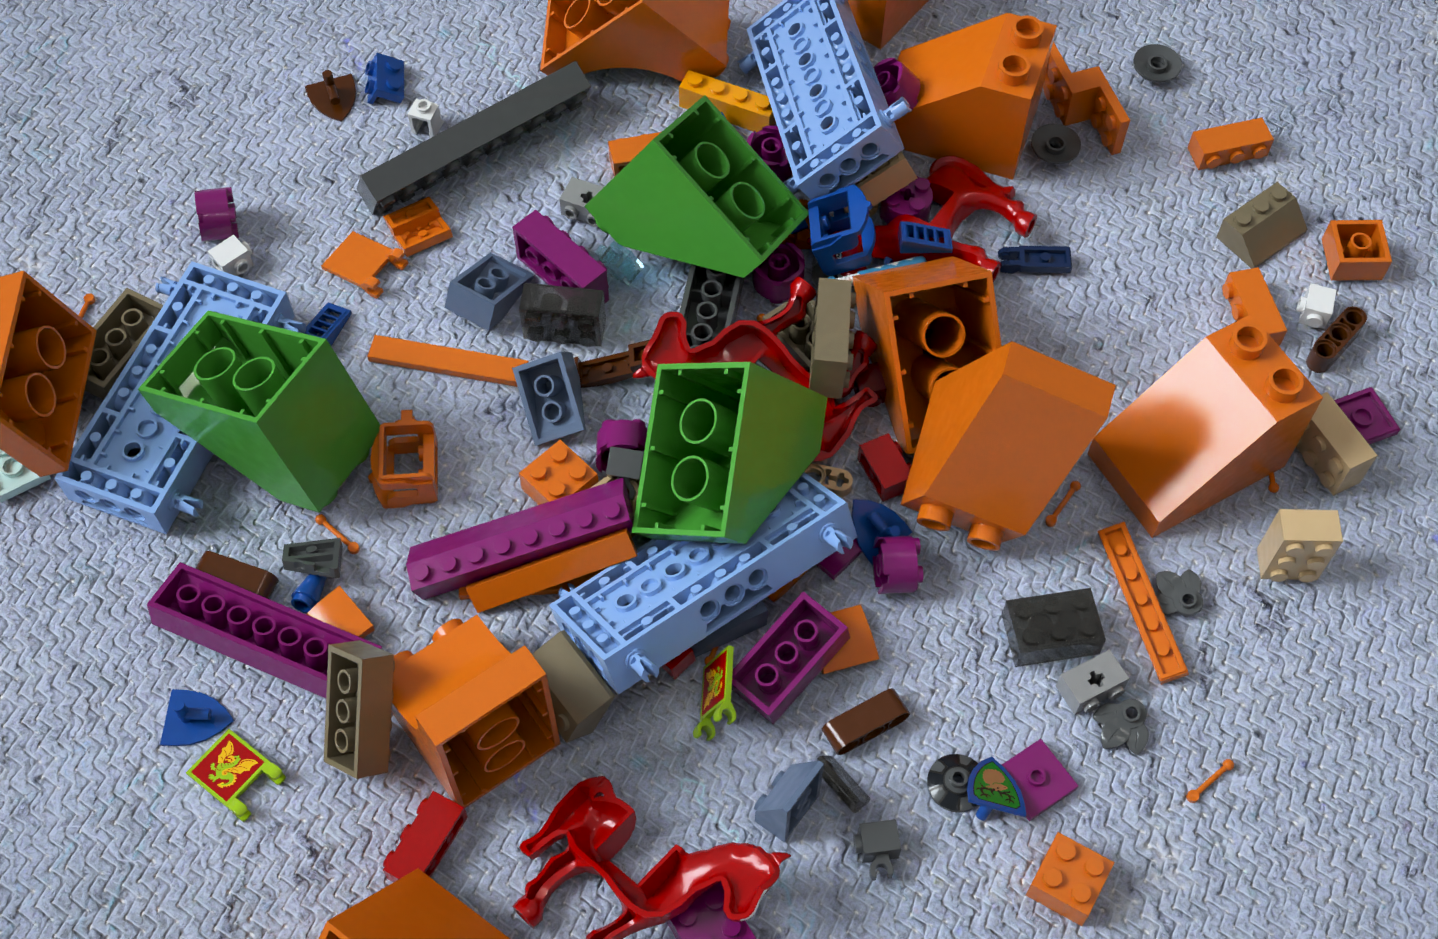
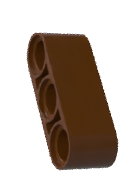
M1358 307L1346 308L1313 345L1306 359L1307 367L1315 373L1326 372L1358 337L1367 320L1366 313Z
M205 551L196 566V569L267 599L270 598L279 582V579L274 574L264 569L211 551Z
M890 688L831 719L821 730L836 754L843 755L899 725L909 717L910 712L895 689Z

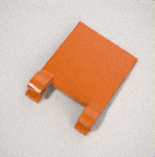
M352 231L321 267L323 270L361 287L370 296L377 299L384 291L378 287L380 281L375 276L388 262L400 270H403L409 262L403 259L405 255L403 250L388 248Z

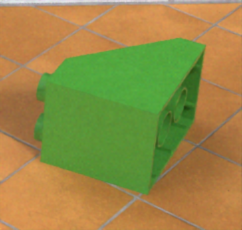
M706 95L656 136L584 206L595 218L598 227L603 232L610 234L620 246L742 278L763 263L809 215L808 210Z
M207 311L138 388L155 413L275 498L318 513L336 498L339 487L354 468L367 459L370 448L379 433L380 423L327 339L213 311Z
M752 362L658 364L632 533L656 540L746 544L820 453L828 397Z

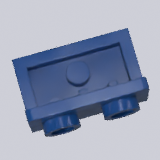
M376 53L373 60L368 61L365 68V74L368 75V81L365 86V93L368 94V103L373 105L376 98L380 97L401 104L404 99V61Z

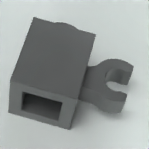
M610 446L606 475L609 478H624L626 487L629 489V498L634 500L636 490L630 481L640 482L644 451Z
M896 819L859 824L857 835H853L854 849L856 854L861 853L862 863L872 862L869 869L871 880H876V869L879 867L887 871L888 879L892 878L894 868L890 860L899 859L901 852Z

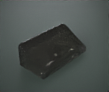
M819 756L817 758V761L819 760L824 763L822 779L853 813L858 812L870 802V797L834 757Z

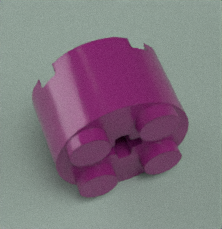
M887 58L877 63L873 68L888 107L903 96L909 103V108L913 110L918 103L917 97L920 91V80L902 62L897 61L895 58Z
M770 125L762 127V130L756 133L755 131L752 132L747 139V143L784 183L792 175V171L778 127Z
M917 176L916 180L881 201L880 218L888 224L899 215L909 214L928 222L933 199L929 180Z
M232 187L195 191V204L201 240H225L232 235L239 238L237 223H232L236 222L237 218L235 203H230L234 202Z
M789 242L780 244L763 263L753 270L752 282L755 290L774 304H780L790 298V284L795 277L804 279L805 259L802 251L796 245Z
M608 419L602 423V427L597 433L596 467L601 473L602 470L606 472L610 446L638 451L645 450L648 430L645 422L640 419Z
M912 536L876 537L873 548L879 549L877 556H873V575L875 586L880 587L878 594L914 593L918 589V583H922L924 577L923 567L918 565L917 558L921 551L919 538H913Z

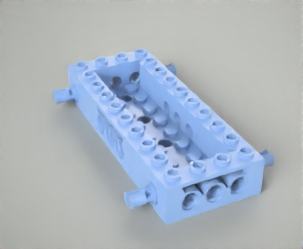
M783 0L747 28L753 51L737 62L745 74H748L757 65L759 67L793 174L791 179L789 178L784 182L792 194H795L800 189L810 199L833 193L837 189L855 185L905 149L894 121L912 110L903 96L888 107L848 0Z
M191 261L179 282L161 276L160 279L163 284L156 283V292L168 295L169 298L72 449L68 471L57 473L54 478L68 500L167 534L180 511L197 517L198 513L195 508H203V500L190 497L189 495L208 465L213 453L155 413L138 388L207 311L302 333L306 331L305 323L293 320L295 315L286 292ZM131 449H141L138 455L134 457L127 456Z
M803 472L746 544L652 539L636 549L638 552L637 557L606 568L578 587L567 583L570 592L560 587L558 592L560 598L549 606L560 631L565 630L598 674L620 694L641 679L645 682H650L649 674L657 678L661 666L679 656L682 652L729 623L746 610L752 608L755 604L799 577L802 573L820 563L834 552L838 551L844 554L842 547L850 550L853 546V540L857 538V534L847 502Z

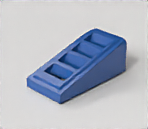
M900 221L898 229L900 253H952L950 229ZM939 238H944V243H939Z
M328 302L306 326L304 334L325 338L332 346L352 312ZM334 312L340 314V316L336 317L334 315H331L330 313ZM326 319H329V320H332V321H335V322H334V323H330V322H327ZM322 326L328 327V330L323 329V328H321V327H322Z

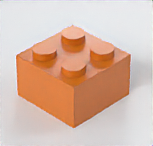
M1382 220L1330 221L1322 237V243L1331 281L1382 280L1392 263Z
M562 440L556 442L519 472L522 490L538 505L589 489L599 482L598 474Z
M1057 832L1026 896L1082 926L1088 918L1115 862Z

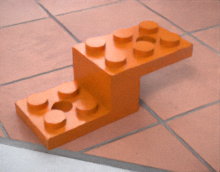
M1053 41L1043 89L1046 99L1050 100L1054 107L1056 117L1060 118L1065 126L1091 119L1092 126L1099 132L1102 144L1105 147L1107 146L1111 155L1121 153L1130 119L1100 67L1096 66L1071 73Z

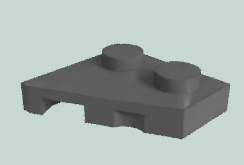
M341 538L284 544L282 556L284 570L340 578L343 550Z

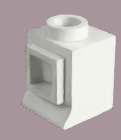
M416 99L408 112L412 134H417L422 123L426 121L429 128V138H432L438 134L444 123L441 119L439 105L427 99Z

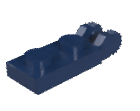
M1019 245V247H1003L998 251V258L1004 260L1001 261L1000 272L1005 274H1014L1018 271L1024 273H1071L1072 270L1069 246Z

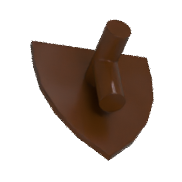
M325 70L322 73L324 81L306 85L305 89L310 102L320 113L342 122L350 113L355 103V82L352 74L333 78L332 72Z

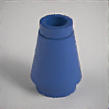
M309 574L292 593V606L300 612L308 613L320 601L327 577Z

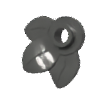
M1188 569L1181 576L1171 571H1162L1156 574V584L1160 591L1156 597L1164 615L1180 613L1183 616L1190 617L1201 611L1203 598L1199 592L1202 584L1195 572ZM1192 599L1193 603L1186 604L1183 600Z
M1126 699L1120 704L1106 703L1095 711L1093 719L1104 725L1101 732V743L1104 749L1116 748L1126 742L1128 748L1135 755L1143 751L1147 744L1149 733L1144 724L1147 716L1146 708L1140 701ZM1129 708L1135 709L1137 717L1133 719L1127 717L1126 710Z

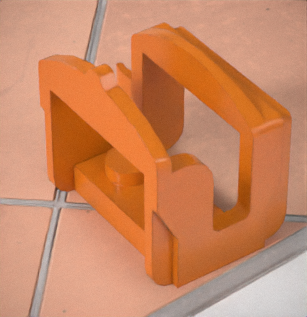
M401 410V420L380 425L379 433L371 449L372 473L368 475V479L373 484L377 499L385 509L403 508L413 504H428L438 501V440L434 425L430 421H417L413 416V410ZM408 434H417V435H418V436H407V437H395V438H392V439H390V440L388 441V446H387V436H392V435H408ZM394 454H419V461L423 462V469H418V473L394 474ZM413 488L417 489V490L394 491V490H398V489H413Z

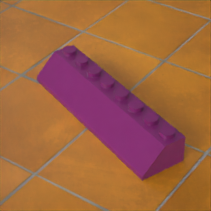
M620 478L410 547L406 567L411 591L422 600H426L627 528L629 533H632L634 513L625 479Z
M181 562L146 604L153 625L326 698L329 644L361 640L382 649L380 645Z

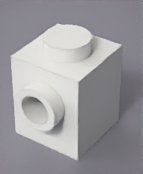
M235 235L208 250L213 266L217 270L238 276L254 266L250 256L253 254L251 248L245 241L240 242Z
M1310 283L1304 297L1301 296L1297 304L1296 311L1300 312L1298 323L1313 328L1325 329L1333 313L1337 290Z

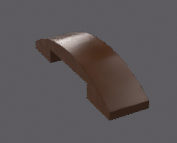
M650 340L629 344L628 351L592 360L581 362L578 357H574L581 388L603 386L632 378V375L642 367V354Z

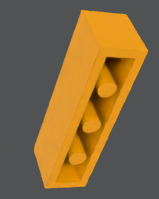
M688 70L679 86V107L689 109L706 95L720 112H723L730 124L753 132L761 131L762 127L775 126L776 124L769 98L766 95Z

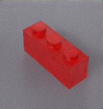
M435 791L431 793L429 798H424L418 806V815L412 825H406L400 836L401 842L395 851L391 850L384 860L383 872L387 879L395 882L417 868L431 877L468 818L463 806Z

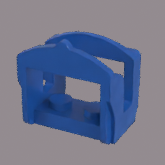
M854 184L837 189L833 193L811 199L808 202L812 252L823 273L828 276H835L868 266L872 261L871 254L876 241V230L869 216V211L873 206L870 201H867L863 192ZM845 207H848V213L844 212ZM834 211V217H831L829 212ZM845 230V231H842V232H839V233H835V234L830 235V234L833 233V232ZM861 234L863 252L835 259L834 254L855 248L859 243L858 235Z

